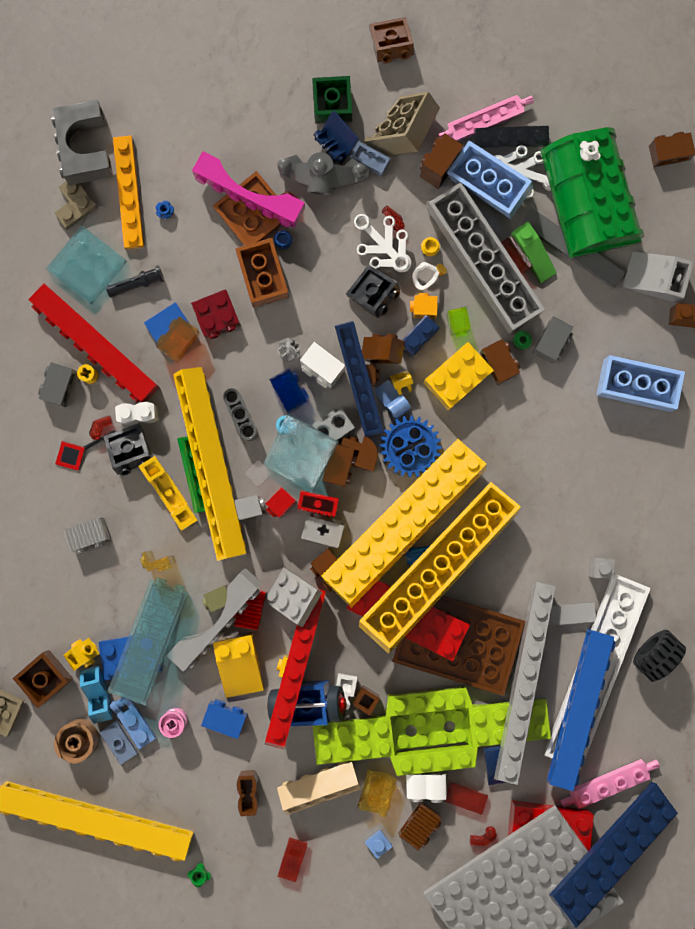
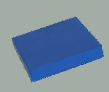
M176 302L144 322L165 355L197 335Z

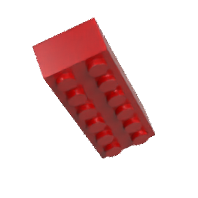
M378 580L352 608L348 605L346 609L364 617L392 586ZM433 606L404 638L453 661L470 624Z

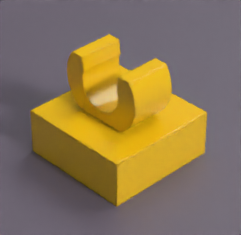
M408 370L390 376L391 383L399 395L402 394V387L407 386L409 392L412 390L411 384L414 383Z

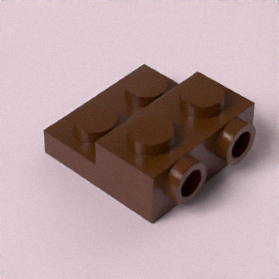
M406 17L369 24L377 62L389 63L392 59L397 58L406 60L414 55V43Z

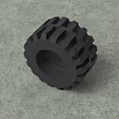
M662 630L651 636L639 648L634 656L633 664L651 682H655L666 677L680 664L686 653V647L669 630Z

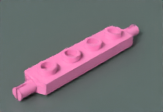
M515 95L448 123V130L438 134V137L441 138L446 133L459 142L473 136L474 128L495 127L523 115L524 107L533 104L534 99H532V96L521 100L518 95Z
M640 759L574 787V791H570V796L560 800L563 808L574 803L578 809H581L650 780V771L660 768L657 760L646 764Z

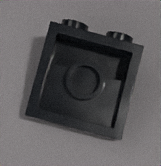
M368 264L346 295L361 305L364 310L379 318L380 315L383 316L388 312L390 302L398 299L401 288L395 280Z
M140 423L103 436L112 469L117 475H128L132 469L139 468L138 466L152 458Z

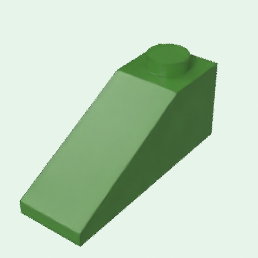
M526 222L511 233L509 239L540 284L557 273L539 236L529 222Z

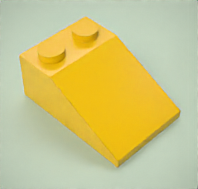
M253 633L219 639L213 642L216 663L226 698L264 691Z

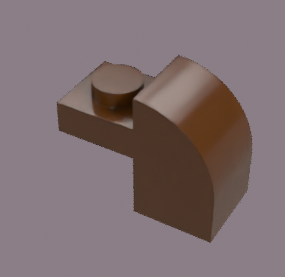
M348 436L347 439L343 438L341 446L355 449L354 451L359 452L355 467L373 472L378 457L377 448L373 441L365 436L362 443H359L358 438Z

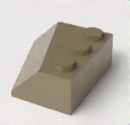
M429 91L400 96L386 113L388 116L386 120L381 124L378 123L374 128L376 130L371 138L367 137L364 143L388 155L418 152L440 107Z

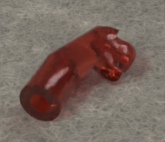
M108 415L93 421L89 430L91 439L98 440L102 435L104 427L113 424L111 416Z

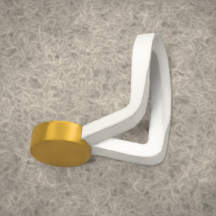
M422 262L413 272V283L417 289L425 290L435 282L438 275L444 276L447 273V269L442 264H438L435 267L429 263ZM425 268L435 271L433 278L426 285H420L418 282L420 271Z

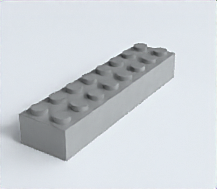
M460 182L430 201L427 208L428 212L508 334L541 315L545 310L462 183Z

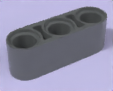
M228 388L223 393V400L235 426L244 440L253 441L256 439L258 431L238 390ZM231 393L237 394L235 402L228 401V396ZM239 410L245 411V417L241 420L236 419V413ZM248 427L253 428V435L245 437L244 430Z

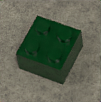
M350 76L312 78L315 124L326 123L332 111H335L344 122H352Z

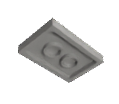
M283 567L265 602L297 625L303 627L322 592Z

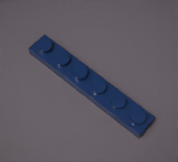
M354 320L335 325L364 435L367 437L382 433L383 428Z

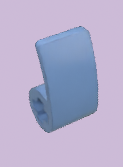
M389 380L374 390L379 400L395 419H398L411 408L408 401L403 395H399Z

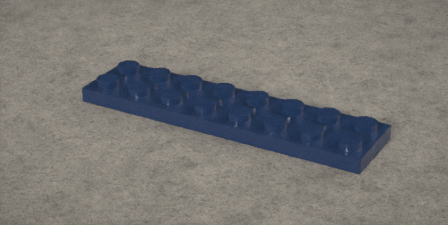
M651 782L549 894L571 926L577 928L678 814L657 783Z

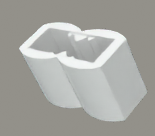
M141 402L135 406L132 404H120L115 407L116 421L125 425H134L138 422L149 424L159 420L158 407L150 402Z
M437 771L406 775L407 798L411 799L412 802H423V799H430L433 803H441L443 800H446L447 772Z

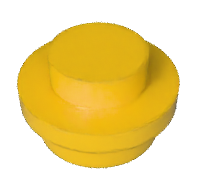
M428 237L423 240L421 244L423 254L435 256L439 252L440 244L437 239Z

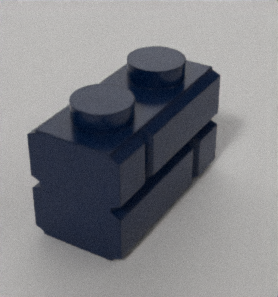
M425 315L402 339L405 341L403 351L413 359L431 338L436 335L440 327Z

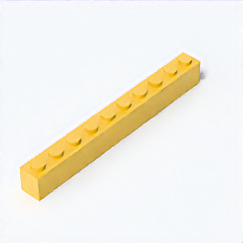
M202 367L181 369L174 373L173 376L217 561L246 554V544L242 538L241 524L238 521L237 510L232 496V486L227 475L228 469L224 462V453L219 441V431L214 420L215 414L211 407L210 394L207 391L206 376L203 373Z
M8 781L0 786L1 814L18 815L22 820H36L41 825L51 824L63 831L73 830L81 836L88 834L94 836L99 841L110 840L118 846H132V849L136 851L147 850L155 856H169L173 861H185L188 855L193 831Z

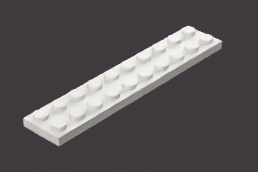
M614 574V578L609 581L596 615V620L591 630L614 636L616 644L614 651L609 656L610 667L608 671H605V686L603 690H600V705L594 712L595 724L589 731L590 742L584 750L583 755L585 758L650 591L649 587ZM575 672L550 734L551 739L548 740L543 753L550 758H553Z

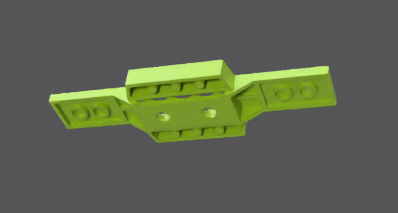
M465 686L388 694L385 714L313 726L316 764L390 757L397 776L473 768L476 765L478 747L501 744L509 702L472 704ZM545 698L534 699L526 741L551 739L547 701ZM447 721H452L455 724V729L451 732H447L444 729V724ZM409 725H413L417 729L414 736H408L405 732ZM460 742L468 743V745L397 752L398 749Z

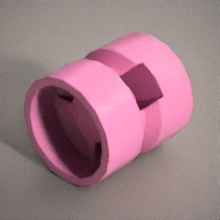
M180 708L169 709L160 718V732L168 738L179 736L188 724L186 712Z

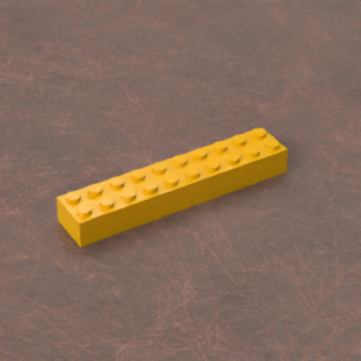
M457 439L322 575L323 581L352 608L486 471L487 464Z
M490 482L359 621V627L389 654L518 515L521 506Z

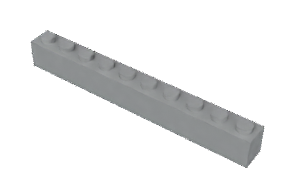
M536 582L531 588L494 776L496 780L518 785L556 586Z

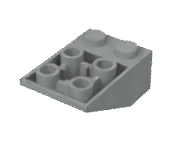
M632 252L622 288L678 303L685 297L694 262L675 256Z

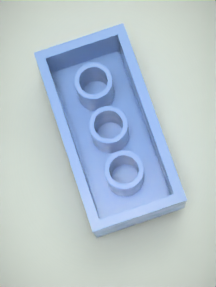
M471 141L467 142L447 172L450 180L456 184L461 182L468 192L510 219L533 188V183L530 179Z
M609 355L603 360L596 396L672 412L678 409L685 372Z

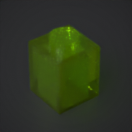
M467 307L448 310L446 317L450 335H456V338L467 336V333L471 330Z

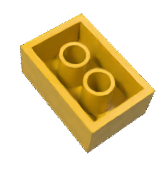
M467 342L429 375L423 383L449 411L494 370L472 345Z

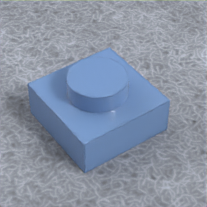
M381 829L365 841V844L377 859L392 848L391 842Z

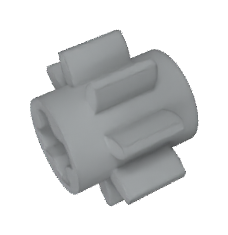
M288 337L278 343L280 348L277 349V353L282 360L290 362L300 356L298 351L301 350V347L297 340Z

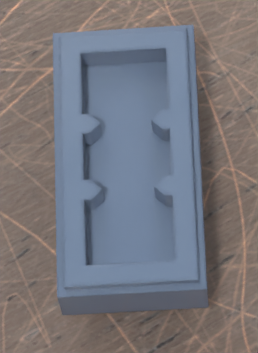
M359 141L349 156V160L354 159L366 165L371 172L381 177L391 162V158Z
M117 720L100 731V734L120 765L138 753Z

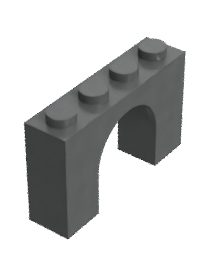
M92 100L53 108L54 116L51 119L57 132L54 133L56 144L59 145L57 157L62 164V167H59L61 178H65L68 185L113 177L111 159L106 150L89 154H78L71 150V143L78 133L105 126L103 110L99 101Z

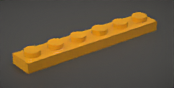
M131 135L113 137L124 248H144L133 137Z

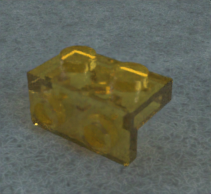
M152 551L142 552V557L140 558L141 564L144 569H147V572L156 569L158 572L171 569V564L176 563L174 556L155 560Z
M368 769L357 808L363 811L375 812L382 817H386L390 809L393 792L396 789V778L386 772Z

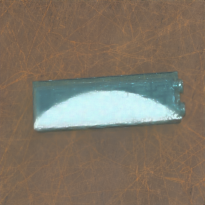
M156 577V580L150 579L107 691L108 693L147 705L188 596V592L185 591L186 587L175 584L174 587L167 585V580Z

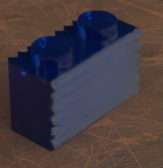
M288 368L269 379L288 414L308 404L307 398L309 396L305 388L300 389L297 383L300 379L295 371L291 372Z

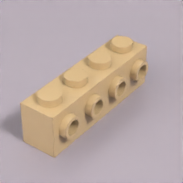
M346 761L339 763L337 767L331 769H321L317 774L304 775L300 780L294 782L286 781L277 789L282 809L286 815L358 791L361 787L353 763Z

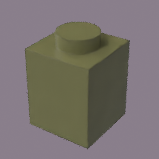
M227 584L203 595L205 599H202L206 610L210 609L212 613L225 607Z

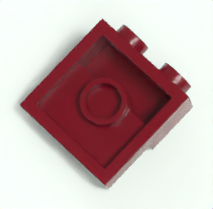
M226 289L191 303L205 339H215L220 336L219 333L235 331L238 329L237 326L241 325Z

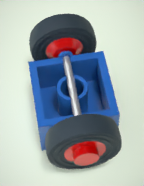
M329 680L302 682L290 727L328 725L330 722H343L347 706L343 688L341 686L330 687ZM279 689L271 690L268 696L267 710L270 721Z

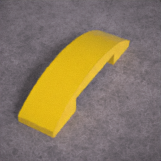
M156 456L138 466L170 511L172 518L181 531L197 521L184 496Z

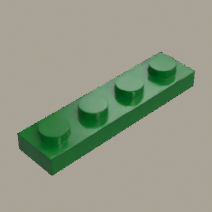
M188 436L180 437L177 441L194 514L205 512Z

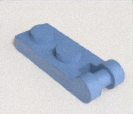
M123 694L121 699L110 703L111 709L116 713L138 749L156 739V735L129 695ZM127 705L129 709L124 712L121 707Z

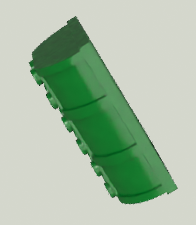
M612 127L573 133L554 141L540 151L570 259L639 244L642 242L641 239L644 238V232L640 228L635 211L636 203L630 193L625 175L626 167L623 159L620 157L616 143L617 135ZM583 141L587 143L597 141L599 143L598 153H600V158L598 160L585 161L581 158L580 144Z

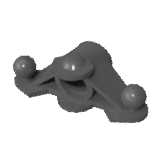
M322 152L311 155L306 163H303L297 155L282 158L277 163V168L282 175L306 186L307 193L316 195H333V190L364 181L369 176V169L366 165L354 159H351L344 166L336 165L330 156Z

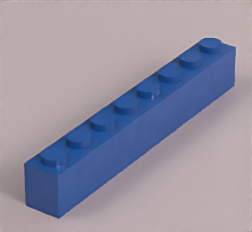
M591 629L586 631L547 776V781L550 785L574 791V787L578 786L580 779L578 772L585 761V756L583 755L585 747L587 748L590 742L589 731L595 724L594 712L600 705V690L604 689L605 671L609 670V656L614 651L616 644L614 636Z

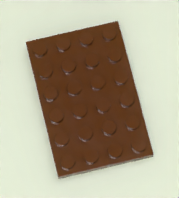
M442 596L435 603L434 607L470 624L454 660L451 661L406 638H403L395 648L392 658L394 663L504 696L525 621Z

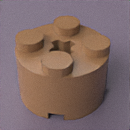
M76 719L67 723L58 731L54 739L56 754L59 758L68 761V763L75 764L84 761L98 747V731L89 720Z

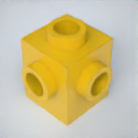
M88 638L83 642L79 639L71 644L72 648L63 656L73 671L83 665L87 668L96 662L94 658L100 653L95 643Z

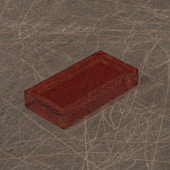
M450 782L445 802L482 815L488 795Z

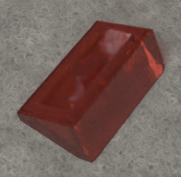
M512 235L501 242L521 274L532 268L531 262Z

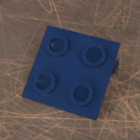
M332 111L321 131L317 130L313 134L314 140L322 145V149H326L325 152L330 155L333 161L343 164L359 140L335 111Z

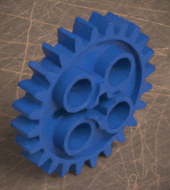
M403 416L402 422L398 419L395 420L396 426L391 423L389 424L391 431L384 430L387 437H381V440L385 441V443L380 444V447L385 448V450L380 455H386L383 462H390L387 467L388 469L393 466L395 467L394 474L400 470L401 477H403L405 472L408 473V478H411L412 473L419 477V471L424 473L426 471L425 468H429L431 463L436 461L434 458L441 456V454L436 452L442 449L441 446L437 445L441 439L435 438L439 433L438 431H431L434 425L427 427L428 420L421 423V417L414 421L413 416H411L410 420L407 421L406 417ZM410 430H418L420 433L419 438H411ZM400 438L403 441V446L400 448L394 447L393 439ZM423 438L426 439L425 442L416 445L413 448V452L409 449L403 452L402 454L396 456L395 453L406 448L408 446V442H410V444H414ZM426 446L429 450L428 455H420L419 447ZM409 455L412 458L411 464H403L402 456Z

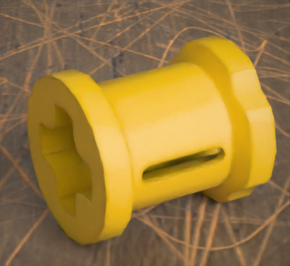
M87 364L80 366L77 371L78 378L88 384L95 383L99 377L98 371ZM87 371L91 372L89 374V378L85 377V375H87Z

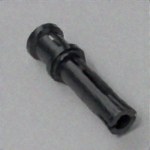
M157 265L154 269L146 272L144 270L140 271L137 276L109 286L107 285L106 291L111 298L141 286L149 287L152 283L164 282L165 280L160 266Z

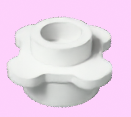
M583 141L580 144L581 158L585 161L598 160L600 158V153H598L599 143L597 141L592 143Z

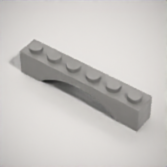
M246 568L242 570L227 587L225 608L216 624L205 632L183 637L166 656L183 672L188 667L192 669L199 661L197 657L200 653L204 655L211 648L209 643L212 640L216 642L223 635L221 630L225 626L229 628L236 620L234 615L237 612L241 614L248 607L246 602L250 598L254 600L261 592L259 587L262 583Z

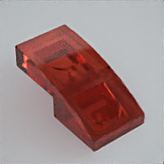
M289 837L277 877L292 882L297 881L308 845L307 842Z

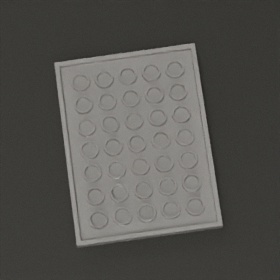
M556 805L424 891V896L448 929H583L624 903L622 897L613 886L582 923L575 928L571 926L551 899L549 894L588 852Z

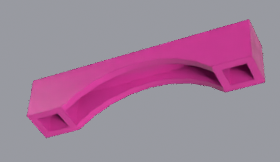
M202 151L192 169L195 180L200 184L205 185L207 183L211 185L212 189L216 192H224L236 202L240 200L246 203L245 205L252 210L258 209L263 212L264 216L280 220L279 222L285 227L291 226L295 228L305 210V202L289 194L266 196L244 189L229 177L220 159Z

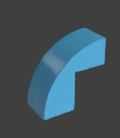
M96 666L81 670L80 688L88 699L89 718L93 724L113 719L110 696L100 667Z

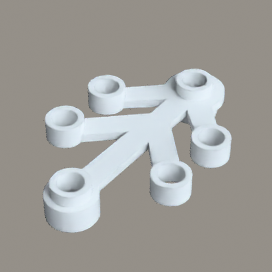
M518 146L516 151L504 157L494 155V157L528 179L542 183L544 189L551 191L546 175L527 170V168L535 164L543 163V159L537 160L536 158L537 155L541 156L540 151H537L532 158L516 166L508 163L517 158H524L527 154L525 146ZM522 149L524 154H519L518 150ZM533 188L530 191L531 195L527 196L525 199H530L533 196Z
M359 214L355 217V226L360 230H365L379 244L373 246L359 244L357 246V253L362 256L368 253H387L392 258L380 260L377 257H373L370 260V266L374 267L373 261L378 260L379 265L374 267L375 269L394 267L396 271L401 273L410 269L411 259L406 255V240L409 237L407 231L399 230L396 237L399 240L398 253L393 249V227L395 226V219L393 217L387 216L383 220L385 239L370 225L368 216ZM362 219L366 220V224L364 226L360 225V221ZM388 219H392L393 221L390 226L386 224V221ZM401 232L406 234L404 239L399 238ZM362 246L366 248L364 253L360 252V247ZM404 259L405 265L401 267L399 261Z

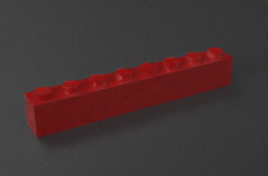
M43 283L28 299L33 304L31 308L39 315L41 313L46 315L47 318L45 320L52 327L57 325L61 329L59 333L67 340L71 338L75 342L73 344L75 348L81 353L83 350L89 354L87 358L95 365L99 363L103 367L101 371L109 378L113 376L117 380L115 384L122 390L128 389L131 392L129 396L135 402H147L160 388L46 284Z
M320 590L322 594L304 626H296L264 745L283 750L285 748L326 591Z

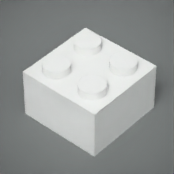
M315 342L300 359L302 371L309 377L315 376L318 380L317 383L325 389L327 386L332 389L345 372V365Z

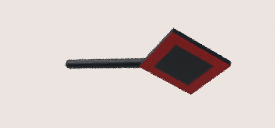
M113 430V431H111V432H109V433H107V434H105V435H103V436L112 434V433L115 432V430ZM102 436L84 447L61 441L55 464L79 471L84 451L104 440V437Z

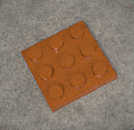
M257 171L239 184L244 189L256 194L277 196ZM228 194L213 205L215 211L244 246L262 241L282 225L279 222L280 220L274 217L270 219L264 216L262 211L258 209L252 210L245 205L246 203L240 200L239 202L232 200Z

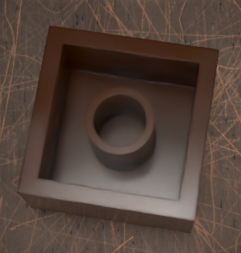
M446 133L441 138H436L432 145L431 153L427 152L421 160L422 165L420 166V177L437 189L440 188L447 178L448 170L463 149L462 144Z
M47 650L42 652L12 679L38 709L45 705L74 678L52 652Z

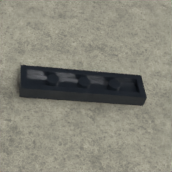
M549 126L474 128V144L480 148L518 147L520 145L548 146Z

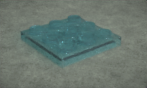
M81 225L46 270L92 305L127 261Z
M287 414L263 465L312 493L315 491L338 441L295 416Z

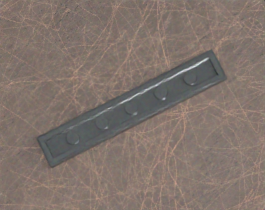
M532 208L521 223V226L529 222L540 239L569 258L562 228ZM598 253L571 258L573 262L612 289L616 287L625 274L622 269Z

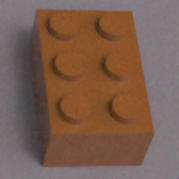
M272 238L235 248L253 308L289 298Z

